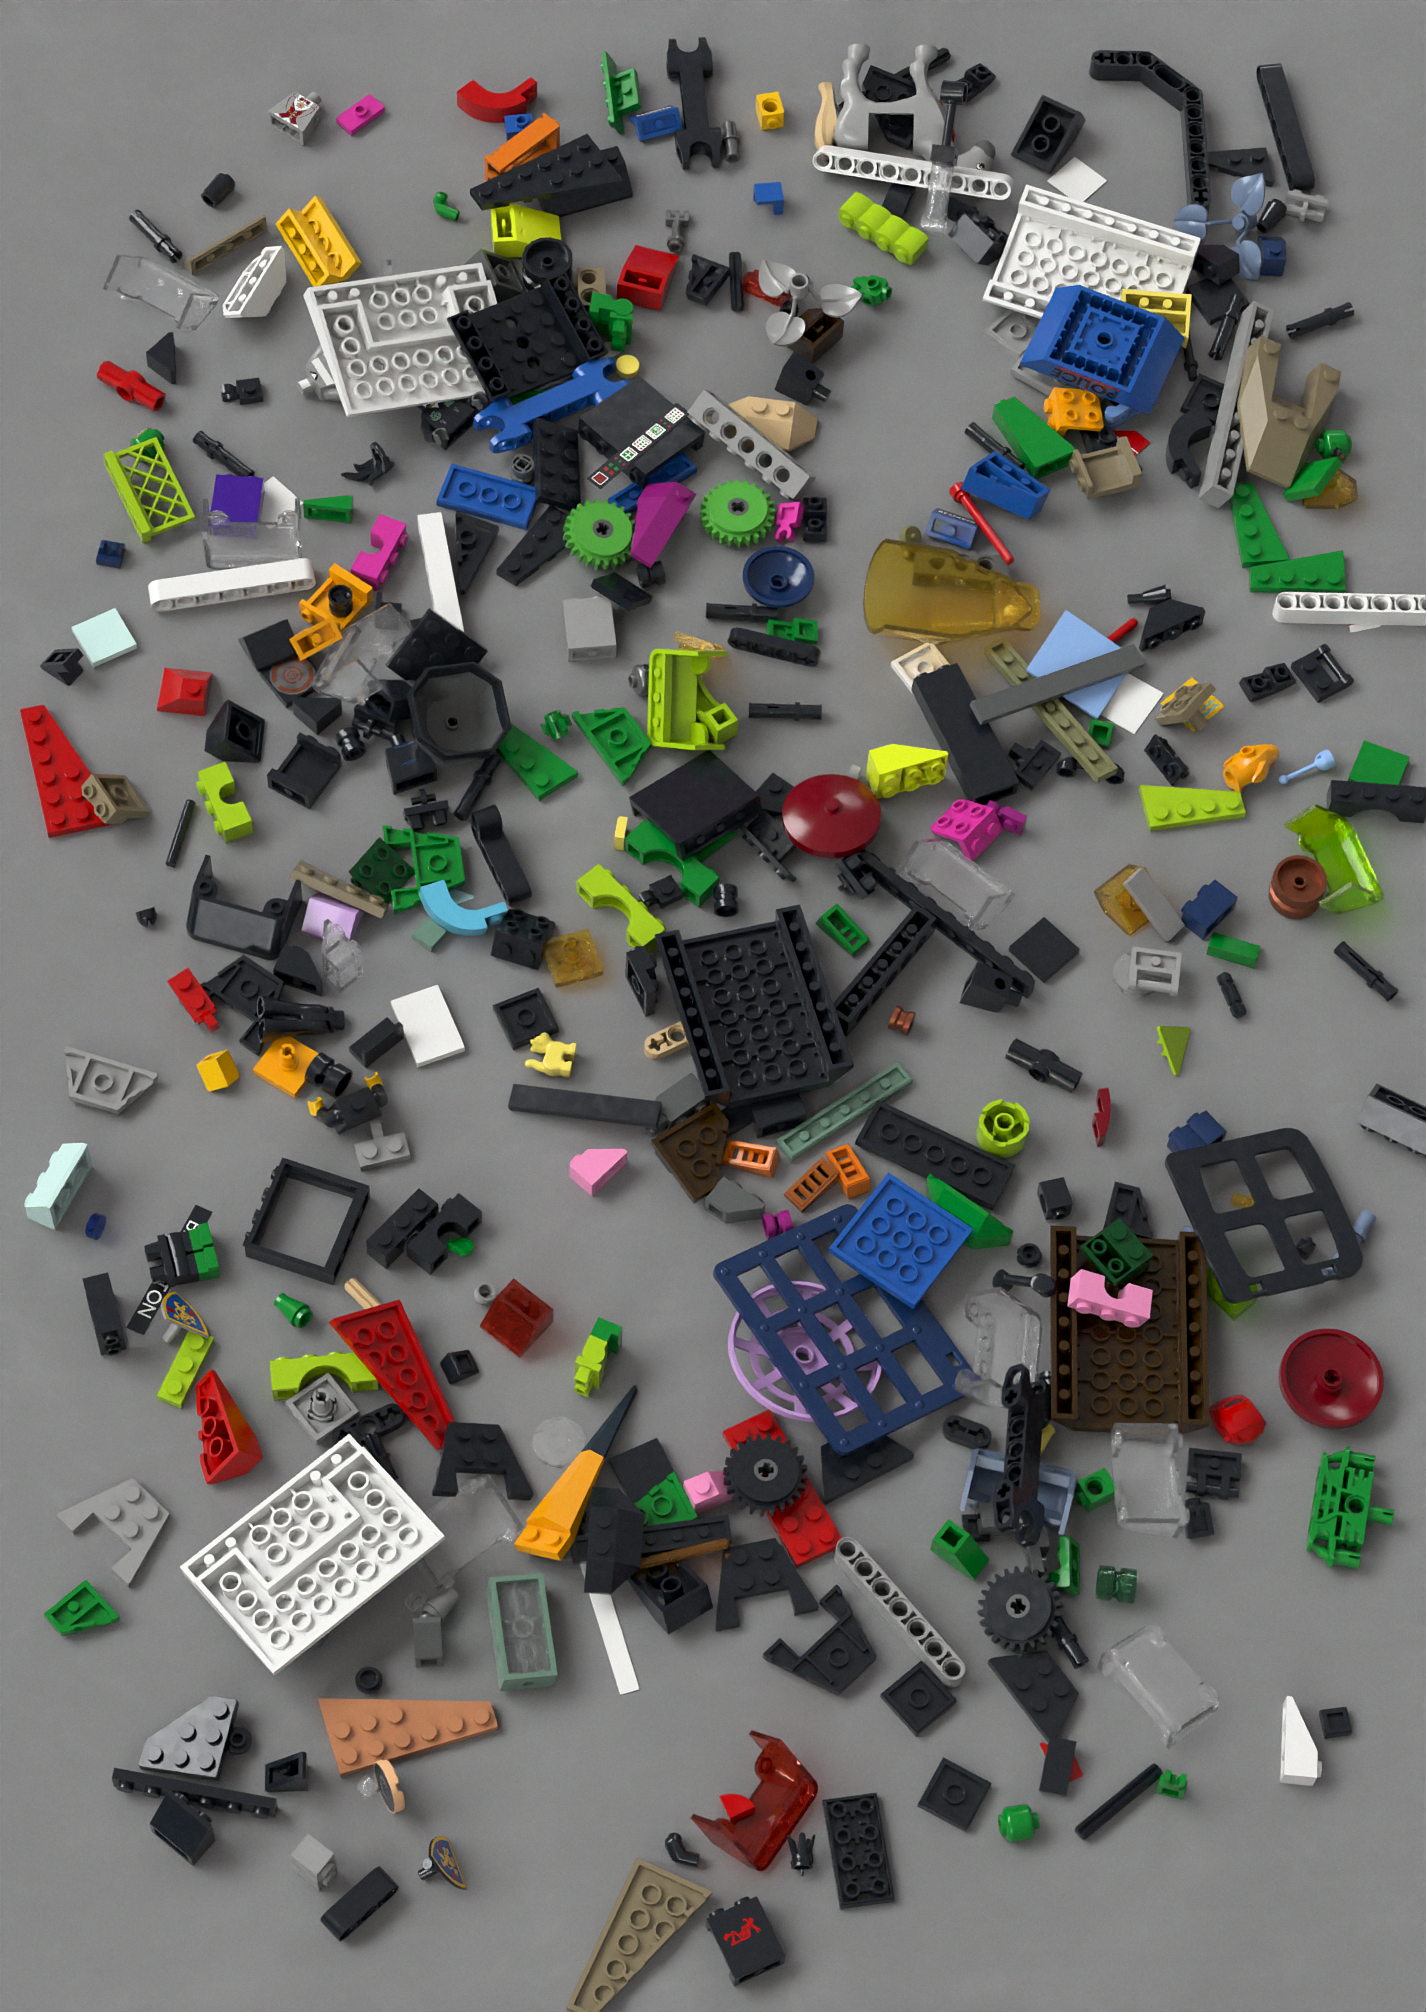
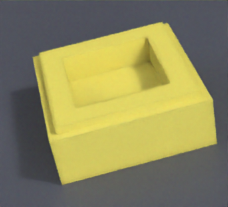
M619 816L617 819L614 836L615 850L624 851L628 817Z

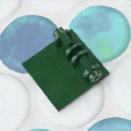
M379 837L349 870V873L352 876L350 881L353 885L358 886L361 884L371 894L383 898L384 902L388 903L392 898L391 890L400 889L414 873V869Z

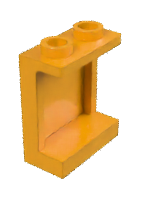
M334 563L329 568V578L307 602L303 599L299 602L300 615L306 622H312L313 624H317L332 616L342 635L373 601V587ZM339 584L349 587L353 597V611L343 618L332 615L329 609V590Z

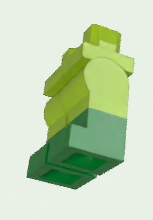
M598 1317L583 1348L582 1356L578 1355L575 1361L574 1382L576 1385L574 1392L589 1397L593 1387L600 1388L602 1377L605 1374V1364L610 1353L618 1354L622 1347L621 1326Z

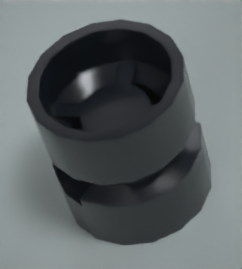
M321 1052L311 1061L304 1078L317 1088L322 1086V1091L336 1099L349 1085L353 1071L340 1063L335 1065L334 1059Z

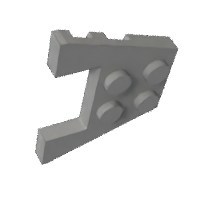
M132 1478L59 1512L56 1517L73 1535L93 1517H96L130 1551L111 1570L129 1588L133 1584L137 1572L145 1563L146 1556L151 1547L155 1545L167 1524L170 1513Z

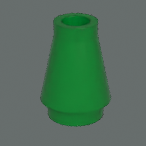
M284 1293L279 1294L274 1301V1306L281 1311L293 1327H305L313 1316L309 1305L293 1299Z

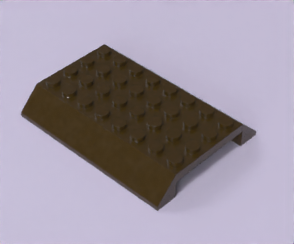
M1050 1226V1277L1057 1282V1290L1050 1297L1051 1420L1073 1431L1180 1436L1209 1427L1206 1257L1195 1232L1180 1231L1177 1240L1138 1238L1151 1252L1153 1258L1149 1269L1129 1283L1151 1289L1153 1293L1150 1319L1140 1327L1133 1328L1125 1326L1124 1323L1119 1321L1103 1320L1098 1315L1079 1313L1076 1309L1067 1307L1070 1281L1077 1272L1082 1269L1099 1275L1103 1274L1080 1249V1246L1093 1236L1076 1235V1227ZM1105 1277L1104 1287L1109 1296L1118 1299V1292L1129 1283L1113 1286Z

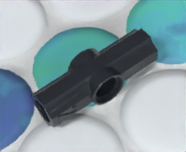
M1017 1038L1011 1043L1005 1059L1028 1070L1030 1076L1037 1081L1044 1083L1049 1081L1070 1093L1075 1091L1083 1074L1061 1062L1054 1052L1048 1049L1038 1050Z

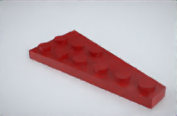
M400 1299L333 1318L329 1322L333 1329L436 1450H440L448 1423L455 1421Z

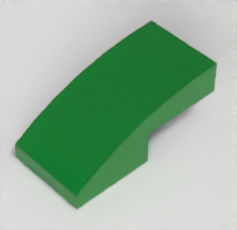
M794 618L792 622L769 619L766 623V634L810 645L817 644L818 621Z

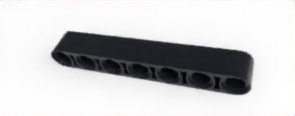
M1281 63L1259 65L1256 70L1257 82L1289 190L1314 189V172Z

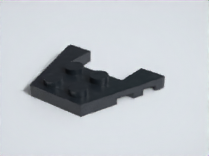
M242 955L219 971L217 976L207 983L203 982L200 985L210 999L216 996L253 1021L239 1042L242 1046L259 1056L264 1044H260L258 1038L259 1022L262 1020L257 1015L258 997L268 996L280 1000L285 983L247 956Z
M448 1423L442 1443L441 1458L436 1471V1481L432 1490V1496L456 1497L459 1492L456 1473L504 1475L508 1500H531L533 1491L500 1425Z
M776 1538L723 1548L715 1624L716 1632L740 1627L735 1600L788 1590L794 1616L818 1611V1603Z
M835 1585L820 1600L819 1604L837 1623L801 1657L779 1638L763 1653L762 1658L839 1696L876 1661L877 1656L862 1628L859 1627L854 1618L852 1609L842 1595L843 1592L838 1585Z

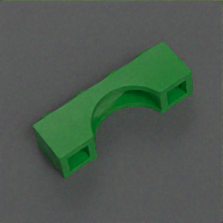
M645 819L625 838L624 851L642 865L653 861H663L676 867L682 876L680 889L683 892V896L696 907L700 908L713 895V888L719 885V876L714 869L704 866L694 854L682 861L676 854L675 845Z

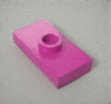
M368 94L336 117V123L352 136L383 114L385 107L371 94Z

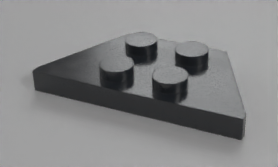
M888 1436L849 1455H839L834 1451L829 1442L822 1445L820 1456L822 1463L823 1502L826 1505L913 1460L914 1454Z
M1038 1651L989 1659L987 1664L1044 1739L1048 1742L1049 1736L1057 1737L1079 1692L1047 1651Z

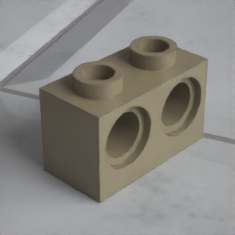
M605 267L577 268V277H572V285L577 291L588 315L592 292L606 294Z

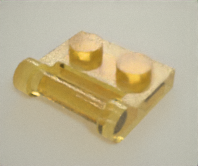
M676 631L673 641L680 642L679 648L725 651L724 647L719 644ZM712 656V657L715 658V659H721V658L724 657V656Z

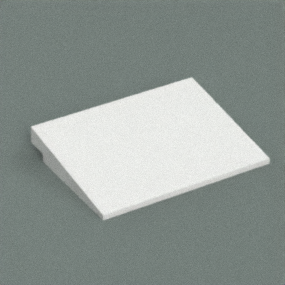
M482 263L309 287L304 293L306 305L347 417L470 398L480 391L486 395L446 320L448 317L468 310L469 314L497 304L491 280H486Z
M348 1434L190 1558L180 1568L191 1584L275 1676L446 1538L372 1455Z

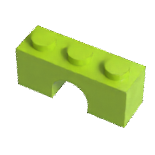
M226 762L198 771L199 781L195 782L199 795H204L207 800L204 804L208 815H213L215 818L213 825L217 835L222 834L225 843L252 834V820L244 802L241 801L236 804L223 802V799L236 794L234 780Z

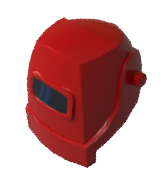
M1244 1395L1229 1396L1214 1403L1209 1408L1212 1422L1226 1443L1229 1442L1232 1445L1253 1443L1264 1432L1266 1421L1252 1401Z

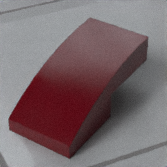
M1109 1088L1098 1089L1096 1097L1098 1113H1094L1092 1128L1097 1147L1103 1145L1110 1121L1111 1100Z

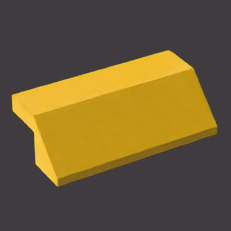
M314 196L302 211L289 208L275 224L313 287L345 281L362 264L321 197Z

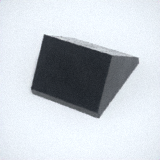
M288 619L278 621L238 639L257 673L298 656L289 640L294 636Z

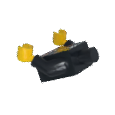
M375 1072V1076L372 1078L364 1077L368 1087L336 1100L329 1109L324 1107L322 1097H317L315 1102L307 1101L310 1114L317 1116L327 1127L335 1128L337 1135L382 1116L379 1108L387 1104L388 1097L378 1072Z

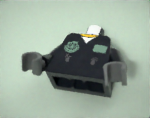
M480 391L470 398L417 406L422 410L420 427L425 441L436 443L437 446H441L446 451L473 426L475 409L482 410V403L488 402L485 394Z

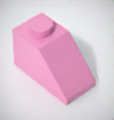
M587 1149L582 1155L578 1154L571 1160L569 1164L570 1178L588 1194L593 1196L627 1164L628 1152L625 1149Z
M707 1471L684 1481L683 1489L696 1514L732 1500L734 1493L727 1495L726 1491L729 1485H724L723 1483L724 1477H726L723 1475V1471Z

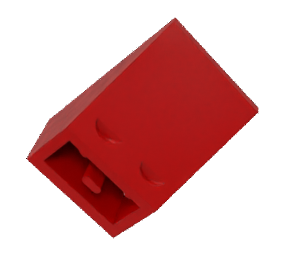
M635 245L622 268L617 283V300L627 299L634 305L661 311L680 256Z

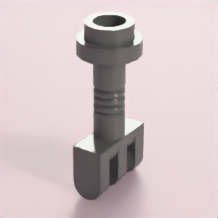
M666 210L665 226H672V236L667 238V247L673 253L680 252L685 246V240L681 237V227H688L689 211H684L683 217H680V211L675 210V217H671V210Z

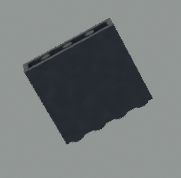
M638 376L579 417L577 433L583 440L588 441L595 447L599 454L604 455L609 460L670 409L673 404L643 378ZM686 417L622 472L633 483L644 489L649 476L691 447L697 451L702 448L705 431L690 418Z
M710 750L705 751L629 797L633 815L637 816L641 813L675 845L676 854L682 861L763 813L759 794Z

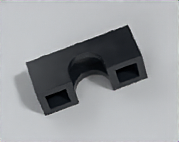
M419 1188L366 1240L367 1254L387 1269L404 1252V1245L408 1238L415 1231L420 1233L424 1229L426 1221L431 1216H436L439 1213L438 1203Z
M460 1193L453 1199H447L442 1205L441 1211L426 1221L424 1229L419 1234L415 1233L409 1238L407 1242V1257L431 1275L448 1258L447 1246L439 1238L448 1232H454L463 1238H467L482 1223V1211Z

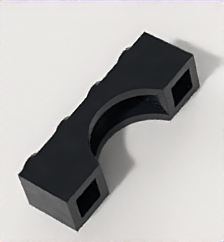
M1331 780L1327 792L1326 816L1352 817L1356 813L1365 810H1384L1393 813L1401 822L1424 823L1426 818V787Z

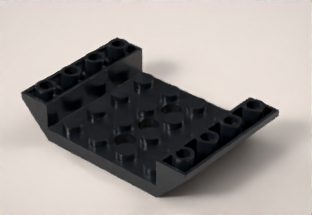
M566 272L545 279L538 288L480 311L469 314L468 310L446 319L490 402H497L504 398L513 399L572 375L574 370L580 365L592 360H598L608 354L605 344ZM508 319L514 321L516 328H509L505 321ZM516 340H523L527 348L521 349L518 347ZM527 361H535L538 365V369L530 368L527 364Z

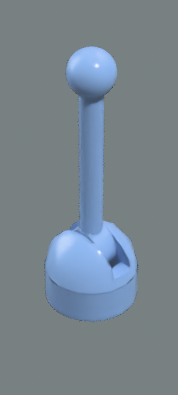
M1326 749L1316 755L1313 764L1287 776L1281 775L1279 783L1285 785L1288 780L1316 767L1322 771L1329 770L1335 767L1334 758L1330 751Z

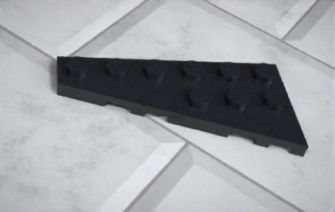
M587 133L471 188L470 195L483 211L506 207L512 202L523 201L524 203L532 202V199L544 197L545 200L580 194L582 190L593 188L594 191L603 190V187L611 185L621 187L623 186V179Z

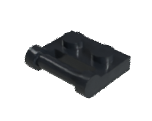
M1327 644L1319 646L1315 651L1292 662L1290 667L1317 703L1348 688L1354 682L1353 677L1350 674H1346L1330 653L1331 649ZM1323 658L1339 681L1334 682L1318 660Z

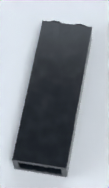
M958 663L946 664L939 667L936 671L917 675L913 679L911 691L942 751H947V761L967 800L987 805L990 800L995 802L1016 794L1019 780L990 724L980 725L973 713L970 703L976 700Z

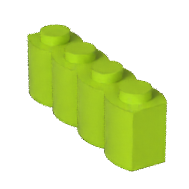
M855 192L839 209L838 219L844 227L856 230L863 239L875 242L882 251L893 253L896 259L902 263L912 265L928 248L929 238L926 234L915 227H911L903 219L892 215L887 209L873 203L861 193Z

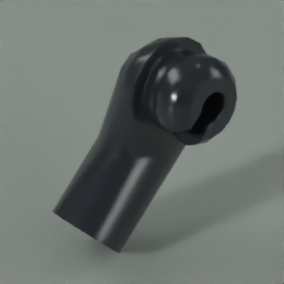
M676 1832L670 1833L665 1839V1848L671 1860L676 1863L697 1867L700 1854L686 1851L681 1841V1835Z

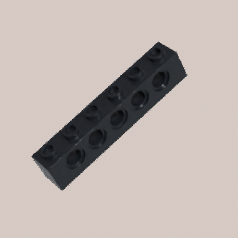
M918 905L910 911L833 1003L843 1034L846 1037L934 933L937 918Z

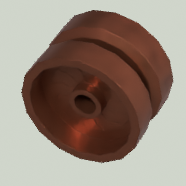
M1294 855L1283 859L1276 866L1269 886L1268 898L1272 907L1279 914L1287 918L1302 919L1311 916L1318 910L1327 887V875L1324 868L1316 860L1308 856Z

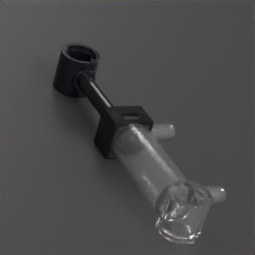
M943 80L941 85L940 102L948 105L942 145L932 144L930 180L925 212L922 215L920 231L927 236L945 237L947 232V211L954 166L957 167L959 153L956 147L951 146L956 106L965 105L968 92L966 82Z

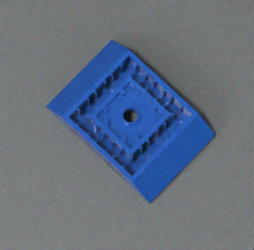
M1081 285L1055 288L1020 365L1150 415L1185 337L1163 316ZM1106 337L1110 340V343L1104 345L1099 343L1098 339Z

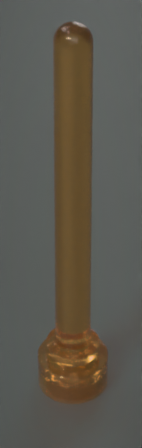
M719 1539L641 1558L640 1569L724 1550L729 1547V1541L727 1539Z

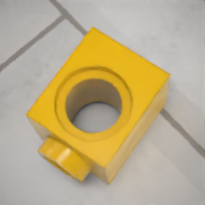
M779 92L756 95L755 110L761 130L783 127L784 109Z

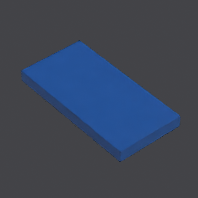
M451 464L436 500L437 506L527 530L538 503L535 499V486Z

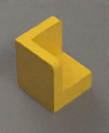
M228 1049L209 1054L196 1064L209 1092L228 1087L240 1077Z

